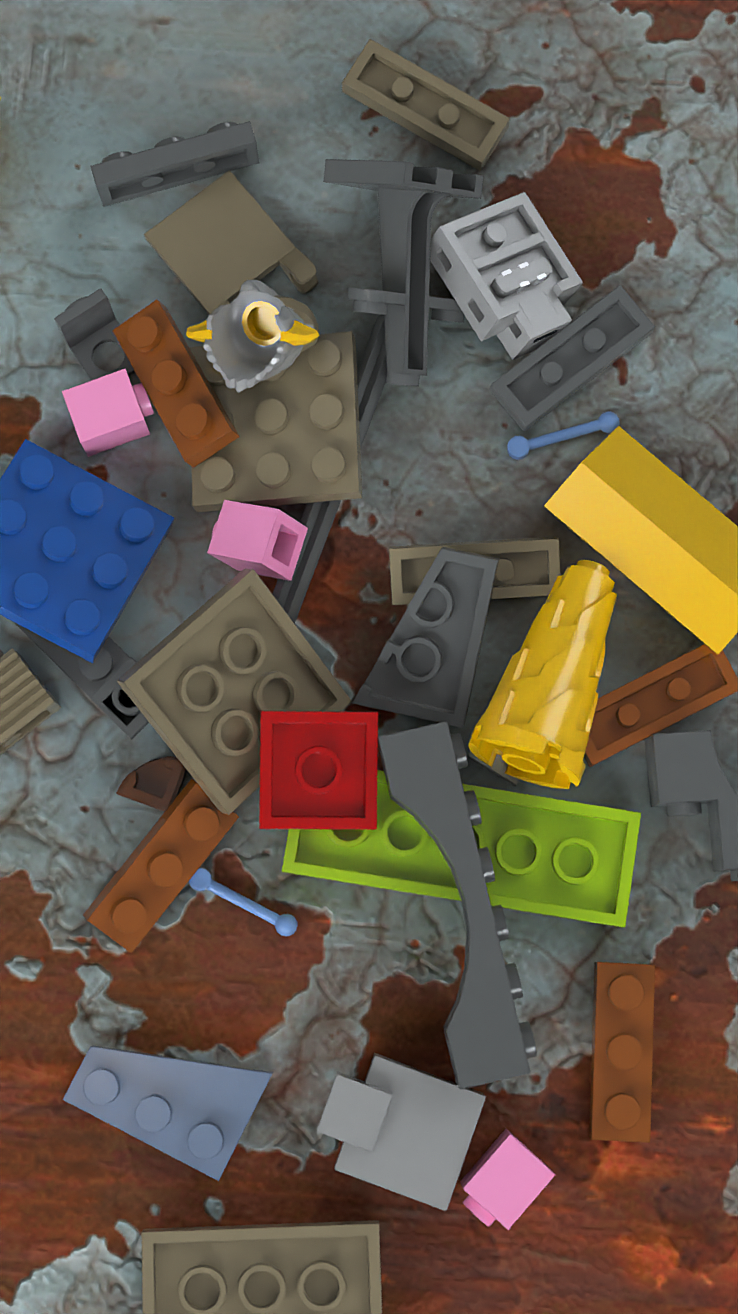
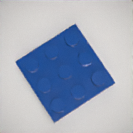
M25 439L0 478V615L93 663L172 528L174 517Z

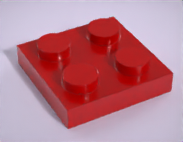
M260 711L259 829H377L378 712Z

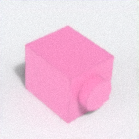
M126 369L62 391L79 441L88 457L150 435L144 417L153 415V408L142 383L132 386Z
M224 500L218 521L212 530V539L207 553L238 571L254 569L258 575L291 581L308 528L279 509Z
M505 1129L460 1181L462 1188L469 1194L463 1201V1204L488 1227L497 1220L509 1230L555 1174L511 1132Z

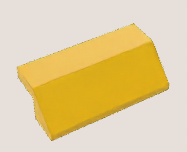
M618 426L578 465L544 507L718 655L738 633V526Z

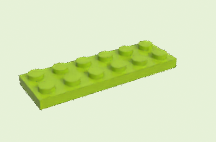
M378 770L377 829L288 830L282 866L283 873L461 901L451 869L435 841L413 816L390 799L384 771ZM462 784L464 792L470 790L475 792L482 823L472 826L477 848L487 847L493 864L495 881L486 883L491 906L501 904L504 909L625 928L641 820L640 812Z

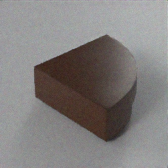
M167 756L155 759L129 773L122 781L116 794L165 812L179 795L188 771L177 757Z

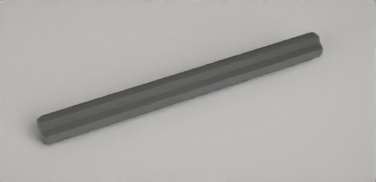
M383 314L379 315L376 319L357 369L360 449L386 383L387 368ZM341 500L307 503L300 523L306 526L308 530L292 580L278 579L272 594L293 623L296 622Z

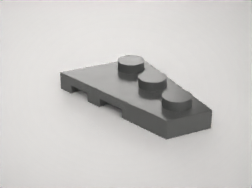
M447 547L441 548L394 633L386 643L376 664L352 703L439 723L447 721L448 725L463 728L468 712L499 558Z

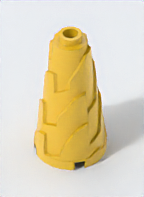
M579 560L577 565H571V567L567 568L564 575L557 576L547 601L534 619L520 650L512 655L488 708L474 727L468 745L470 751L490 767L493 766L495 757L498 754L508 764L505 770L507 775L551 788L569 789L571 782L578 787L586 767L583 758L597 706L598 693L596 690L604 662L605 638L617 594L613 592L615 582L609 577L610 571L602 564L590 560Z

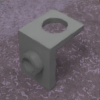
M101 288L87 297L76 300L63 313L54 318L64 341L91 380L122 369H126L128 376L135 373L126 354L123 363L112 371H103L93 363V353L100 344L114 342L120 345L112 331L120 324L115 318L108 297Z

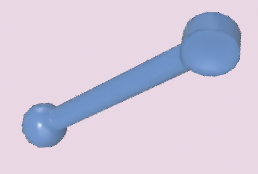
M604 412L599 416L598 420L528 440L522 436H515L509 440L507 451L513 459L521 460L532 449L600 430L605 433H612L619 426L620 421L615 413Z
M199 868L189 880V884L194 890L211 891L275 925L277 933L282 936H291L297 930V920L291 914L279 915L214 881L211 873L206 869Z

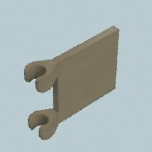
M230 170L144 234L147 242L208 315L220 305L230 304L231 301L237 298L241 285L246 280L259 281L279 265L302 294L308 293L319 283L314 264L292 244Z

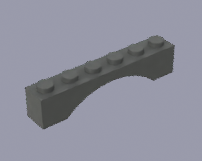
M447 721L378 737V748L390 799L413 816L435 841L451 869L462 901L466 930L464 970L456 1001L443 1026L456 1084L461 1090L529 1074L531 1072L528 1058L536 1057L537 1050L529 1021L519 1023L514 999L523 998V992L516 964H505L500 941L509 939V933L501 904L491 906L486 883L494 882L495 874L488 848H477L472 826L479 825L482 822L474 790L464 792L459 769L468 767L462 736L460 733L450 735Z

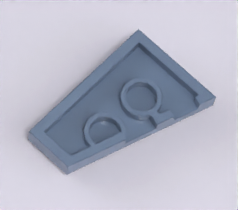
M93 1045L90 1046L63 1100L219 1181L273 1072L223 1066L222 1064L202 1061L196 1062Z

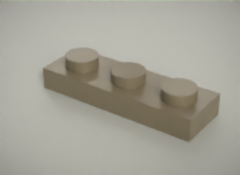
M369 39L342 81L343 93L479 171L483 169L509 126L510 118L372 39Z
M556 536L388 547L392 605H403L411 602L443 547L499 558L491 599L549 596L557 576L561 575L559 538Z

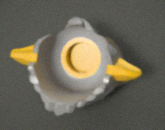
M246 280L241 285L238 297L230 304L220 305L208 316L207 320L188 327L186 331L187 337L204 342L208 361L213 363L215 370L221 372L228 388H235L238 393L289 368L302 351L316 345L320 336L317 320L307 305L290 297L279 296L273 288L258 280Z

